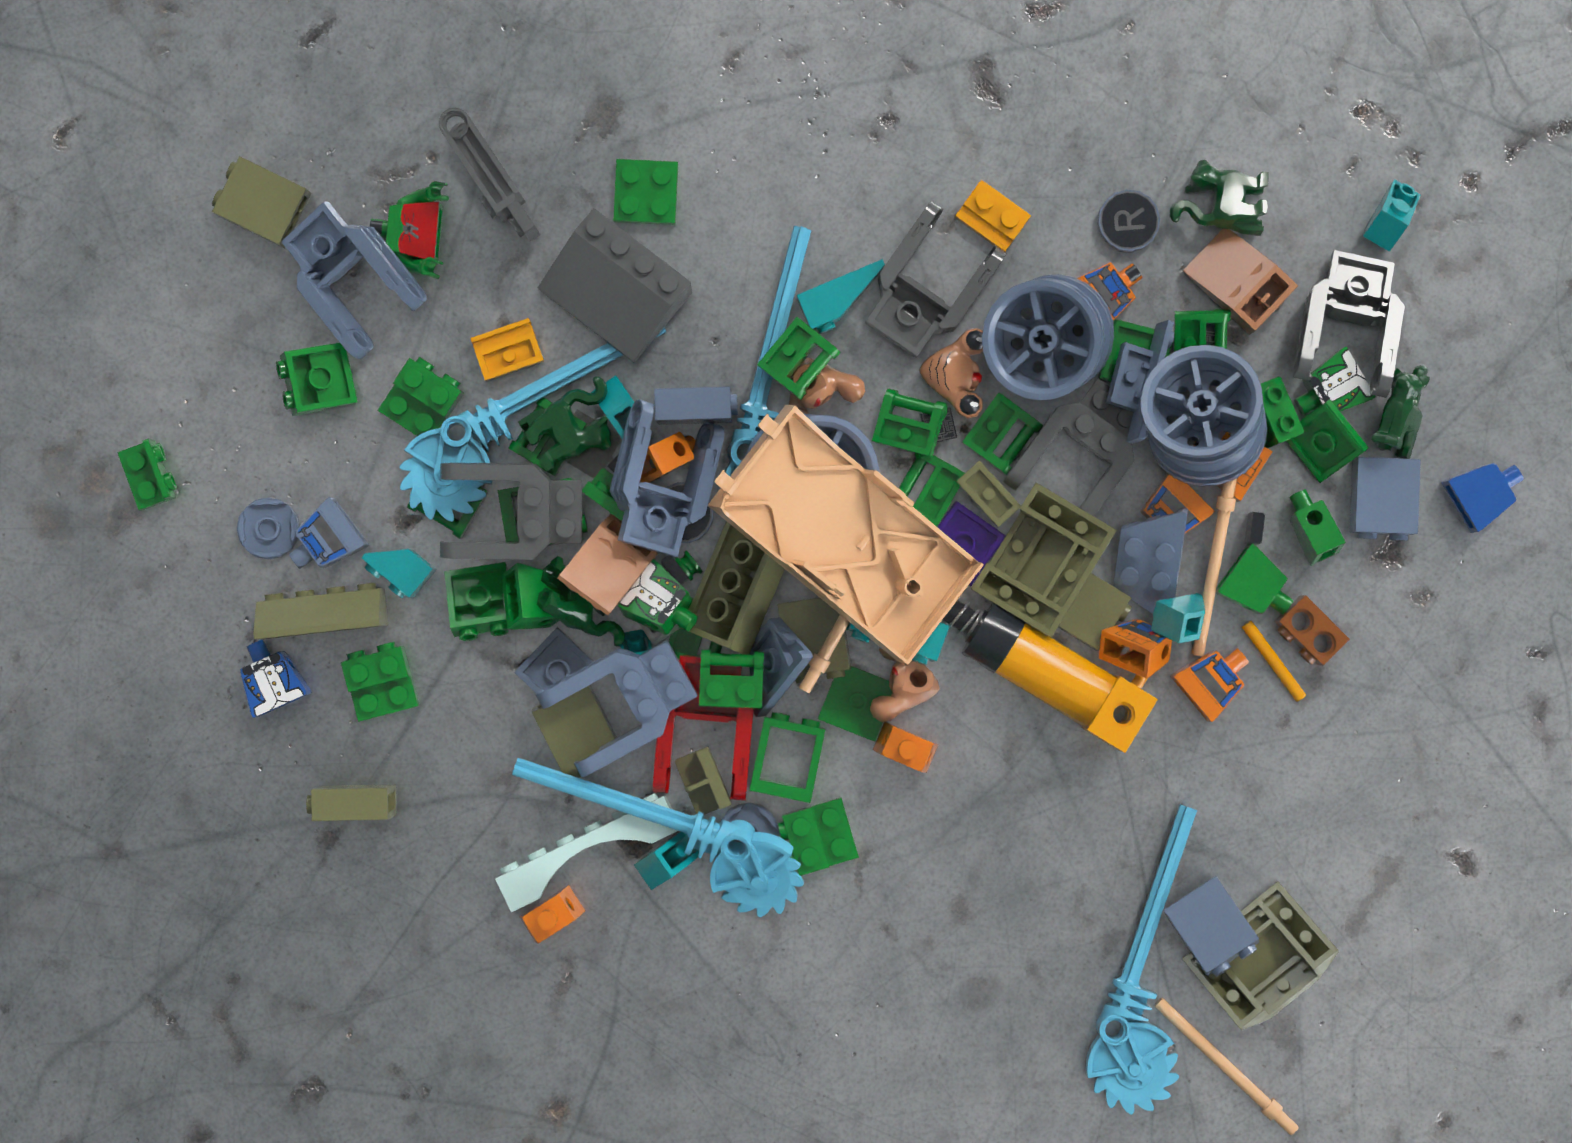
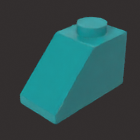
M680 831L634 864L650 890L671 879L698 858L699 850L693 848L690 855L684 853L689 840L684 832Z

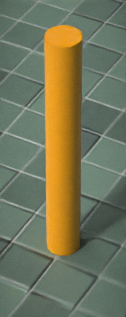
M1250 620L1245 623L1241 628L1294 700L1298 702L1306 696L1305 692L1253 621Z

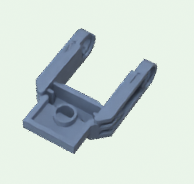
M329 201L319 205L281 241L300 265V272L297 273L298 291L346 351L357 359H362L374 348L373 342L330 288L331 283L337 282L364 257L390 290H394L402 301L411 307V311H415L427 300L426 293L375 228L362 225H347Z
M638 399L633 403L629 411L610 487V492L619 510L624 511L618 541L668 556L678 557L685 526L698 521L706 515L724 441V428L710 422H705L700 427L693 449L694 459L690 461L683 493L648 482H640L652 434L650 426L655 405Z
M668 640L641 655L618 648L536 694L539 703L545 709L612 673L615 675V682L635 718L641 722V725L600 746L599 750L579 762L575 761L574 765L581 777L601 769L663 735L670 711L698 696Z

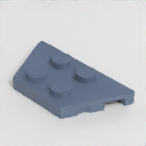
M1188 508L1178 509L1177 512L1165 516H1153L1144 522L1136 521L1125 524L1121 528L1113 587L1130 596L1131 600L1152 614L1157 601L1176 597Z
M780 617L771 618L757 634L749 653L754 654L755 651L764 652L762 709L754 708L755 717L767 716L813 658L812 652ZM749 667L750 676H754V667Z

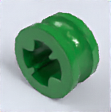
M686 550L683 552L684 556L682 558L677 557L674 560L689 580L692 581L694 574H701L703 571Z

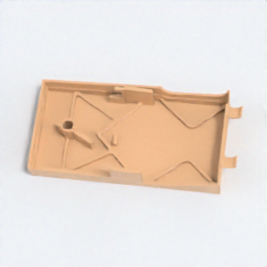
M785 405L774 420L766 414L758 424V427L764 433L731 476L722 470L714 481L720 487V490L707 506L896 661L908 665L984 564L974 559L913 507L914 502L876 470L864 469L839 448L796 405Z

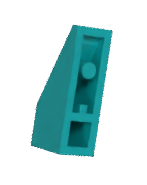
M883 259L798 294L796 299L807 325L813 330H817L819 334L836 328L835 322L845 315L880 274L885 266Z

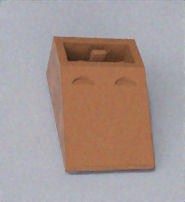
M1222 229L1183 270L1221 309L1230 310L1231 318L1249 335L1255 332L1298 287L1274 262L1230 229Z
M611 513L598 526L557 578L566 584L570 590L578 593L589 601L594 608L602 611L607 616L622 601L646 567L658 555V552L618 541L622 521Z

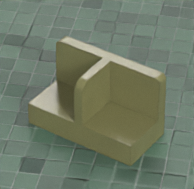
M980 460L956 481L975 502V506L979 507L997 528L1021 507Z
M709 746L675 760L676 767L685 786V791L689 795L696 814L699 811L705 815L732 805Z

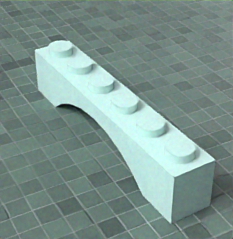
M653 793L643 798V800L672 809L665 794L658 797L656 793ZM616 811L611 814L613 820L603 825L598 820L584 827L585 834L574 838L573 834H569L556 841L558 847L548 852L543 847L527 855L530 861L520 866L517 861H514L500 868L502 874L495 878L512 913L540 899L558 868L583 849L601 842L614 840H638L652 844L678 830Z

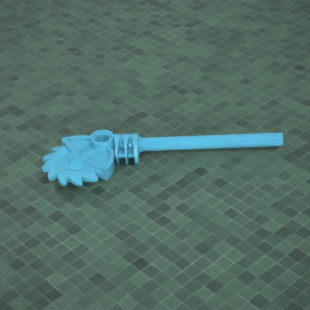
M793 226L759 361L787 327L812 231L802 226ZM758 365L749 399L740 406V409L745 412L744 418H737V422L742 424L741 429H734L731 443L727 449V456L730 462L724 471L729 476L741 463V460L737 457L738 447L741 444L750 445L755 435L761 430L758 424L766 414L772 420L779 414L767 409L766 404L773 378Z
M663 328L655 338L665 334V328ZM606 343L500 400L487 399L488 406L482 409L479 405H476L477 412L474 414L466 410L457 416L446 419L441 428L433 429L417 436L404 449L413 458L404 461L399 466L402 471H410L400 486L402 491L412 488L409 501L410 507L414 509L422 502L424 513L429 520L434 518L436 510L442 517L451 522L454 521L453 510L464 514H472L474 511L468 502L479 501L485 498L487 494L477 488L483 484L492 485L493 480L440 479V463H490L488 455L482 446L484 445L486 450L489 451L487 443L492 440L500 446L498 437L505 435L508 440L513 439L505 424L508 416L623 356V354L609 343ZM455 425H460L466 430L464 438L459 441H453L448 436L450 428Z
M517 758L512 774L514 776L687 834L689 840L684 853L690 855L694 848L699 850L698 858L700 859L704 852L710 854L709 862L713 861L710 872L712 891L714 893L725 890L726 892L722 894L721 899L731 903H740L737 908L738 912H748L756 908L757 916L762 917L773 907L778 914H781L784 910L786 899L793 903L797 902V891L794 886L801 887L804 881L794 870L799 869L801 864L797 860L790 858L793 846L784 839L769 833L755 832L754 827L745 820H734L732 822L722 820L720 823H716V817L711 816L708 820L704 819V813L699 811L695 815H688Z
M1179 804L1124 969L1119 978L1113 979L1112 984L1117 987L1116 992L1108 993V996L1113 1001L1112 1003H1105L1102 1014L1097 1019L1096 1030L1098 1035L1092 1042L1086 1057V1076L1088 1078L1097 1077L1094 1084V1092L1100 1093L1106 1089L1108 1106L1110 1108L1115 1107L1119 1100L1122 1107L1130 1115L1134 1113V1104L1147 1111H1153L1154 1105L1151 1099L1165 1100L1170 1098V1093L1164 1087L1175 1083L1179 1078L1177 1073L1169 1072L1177 1062L1178 1054L1173 1052L1166 1055L1168 1048L1175 1043L1162 1029L1146 1022L1149 1019L1142 1015L1144 1009H1153L1146 1002L1148 998L1156 999L1157 993L1140 987L1139 980L1197 810ZM1110 1021H1118L1121 1024L1119 1033L1113 1036L1107 1035L1105 1032L1106 1025Z

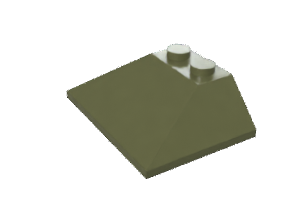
M1035 483L1020 507V514L990 563H986L971 590L1052 638L1117 530L1042 485Z
M1278 881L1241 911L1259 938V943L1255 945L1257 951L1243 960L1240 956L1229 962L1231 968L1217 977L1213 973L1207 977L1191 952L1182 958L1184 963L1241 1031L1275 1016L1317 982L1339 953L1334 944Z

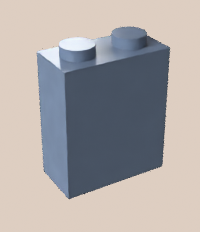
M730 387L654 389L655 421L658 425L703 424L705 422L732 423V415H738L737 394H731Z
M1356 457L1352 460L1349 533H1358V539H1377V534H1389V540L1408 541V535L1418 534L1421 459Z
M1217 876L1164 910L1166 917L1207 977L1212 973L1215 977L1221 975L1231 968L1230 961L1238 956L1243 960L1257 951L1255 945L1259 943L1258 936Z

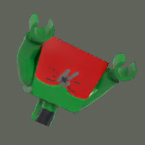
M438 181L432 182L429 187L418 189L398 199L396 205L389 206L388 220L371 219L370 226L374 227L382 238H386L387 245L410 273L427 275L434 279L440 278V275L434 273L435 266L438 264L443 265V262L439 261L443 206L440 202L434 201L449 200V196L441 195V189L444 186H448V183Z

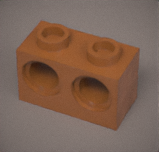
M1300 595L1284 615L1281 614L1274 621L1279 626L1276 630L1279 635L1288 643L1294 641L1301 648L1298 653L1310 665L1316 663L1317 665L1324 666L1350 640L1306 595ZM1298 612L1305 617L1306 621L1305 626L1301 630H1296L1291 622L1294 614ZM1320 634L1327 640V647L1323 652H1318L1313 644L1314 639Z

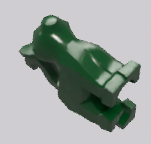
M1200 160L1193 170L1192 176H1190L1191 181L1185 187V193L1212 190L1214 192L1212 212L1203 214L1197 204L1189 200H1179L1172 204L1170 208L1171 220L1177 223L1181 213L1186 211L1197 224L1204 226L1214 225L1218 228L1231 229L1241 234L1261 236L1264 226H1262V220L1257 218L1267 214V200H1259L1256 204H1249L1245 202V195L1263 194L1264 187L1268 186L1269 172H1261L1257 177H1251L1237 170H1219L1207 160Z
M1425 365L1416 366L1412 374L1401 372L1398 368H1395L1391 395L1384 406L1380 427L1371 439L1374 443L1378 444V448L1382 451H1391L1392 446L1396 448L1395 456L1399 458L1410 459L1423 415L1418 407L1421 390L1427 386L1430 377L1427 376L1428 368Z
M599 376L593 378L595 392L588 393L577 388L570 390L549 407L533 411L518 421L531 446L539 443V438L543 434L549 433L554 440L555 445L540 458L548 474L555 470V463L560 460L577 457L589 448H598L604 451L611 447V433L607 426L608 419L606 416L593 420L584 430H581L571 410V406L576 401L588 406L602 402L608 392L607 384L603 378Z
M557 556L551 560L550 564L543 569L541 581L547 586L558 589L561 593L559 596L558 593L544 588L539 593L537 605L543 611L560 620L568 628L582 630L589 635L597 637L610 632L613 636L614 646L620 647L625 637L622 627L615 621L605 620L596 625L592 620L594 608L592 604L557 579L565 569L563 558ZM594 608V610L601 616L605 615V613H603L602 611Z

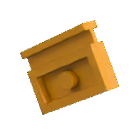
M982 179L955 215L957 220L1004 252H1006L1031 217L1029 213Z
M529 318L470 338L486 382L544 362Z

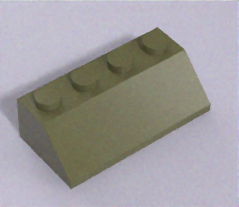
M727 521L689 608L691 612L698 616L695 626L689 632L741 654H749L785 569Z
M376 583L357 585L358 591L345 592V586L326 588L327 594L315 595L314 590L295 592L296 598L284 599L283 593L265 595V601L256 602L254 639H271L388 626L385 589H376Z

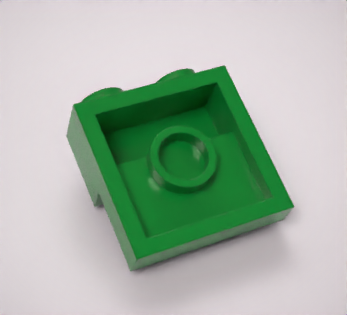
M341 343L284 351L280 355L281 360L276 361L279 379H285L287 391L282 393L284 407L286 410L291 409L292 416L320 412L325 409L352 405L358 402L348 354Z
M418 357L416 361L409 358L392 383L394 386L377 411L416 436H419L424 432L441 428L443 422L449 418L464 392L458 389L461 383L446 373L442 378L434 374L432 370L435 366L421 357Z
M506 562L444 571L450 629L454 637H459L463 641H471L478 638V633L490 632L493 636H502L509 632V629H507L502 574L508 570Z
M395 642L376 646L377 653L366 655L365 650L346 654L348 660L341 662L347 689L351 693L358 722L420 706L404 646L396 647Z
M841 797L782 814L783 822L778 823L782 839L789 840L793 846L790 858L797 860L801 864L800 868L797 869L800 876L859 858Z

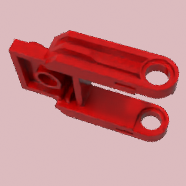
M680 655L679 662L698 696L670 711L664 733L657 738L653 793H669L675 717L680 716L683 719L736 722L730 799L746 801L754 708L699 706L701 657ZM710 665V675L741 676L742 667Z

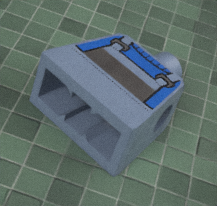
M328 497L295 531L302 545L292 551L289 556L299 569L313 559L320 568H326L363 550L369 544L337 500L333 497Z

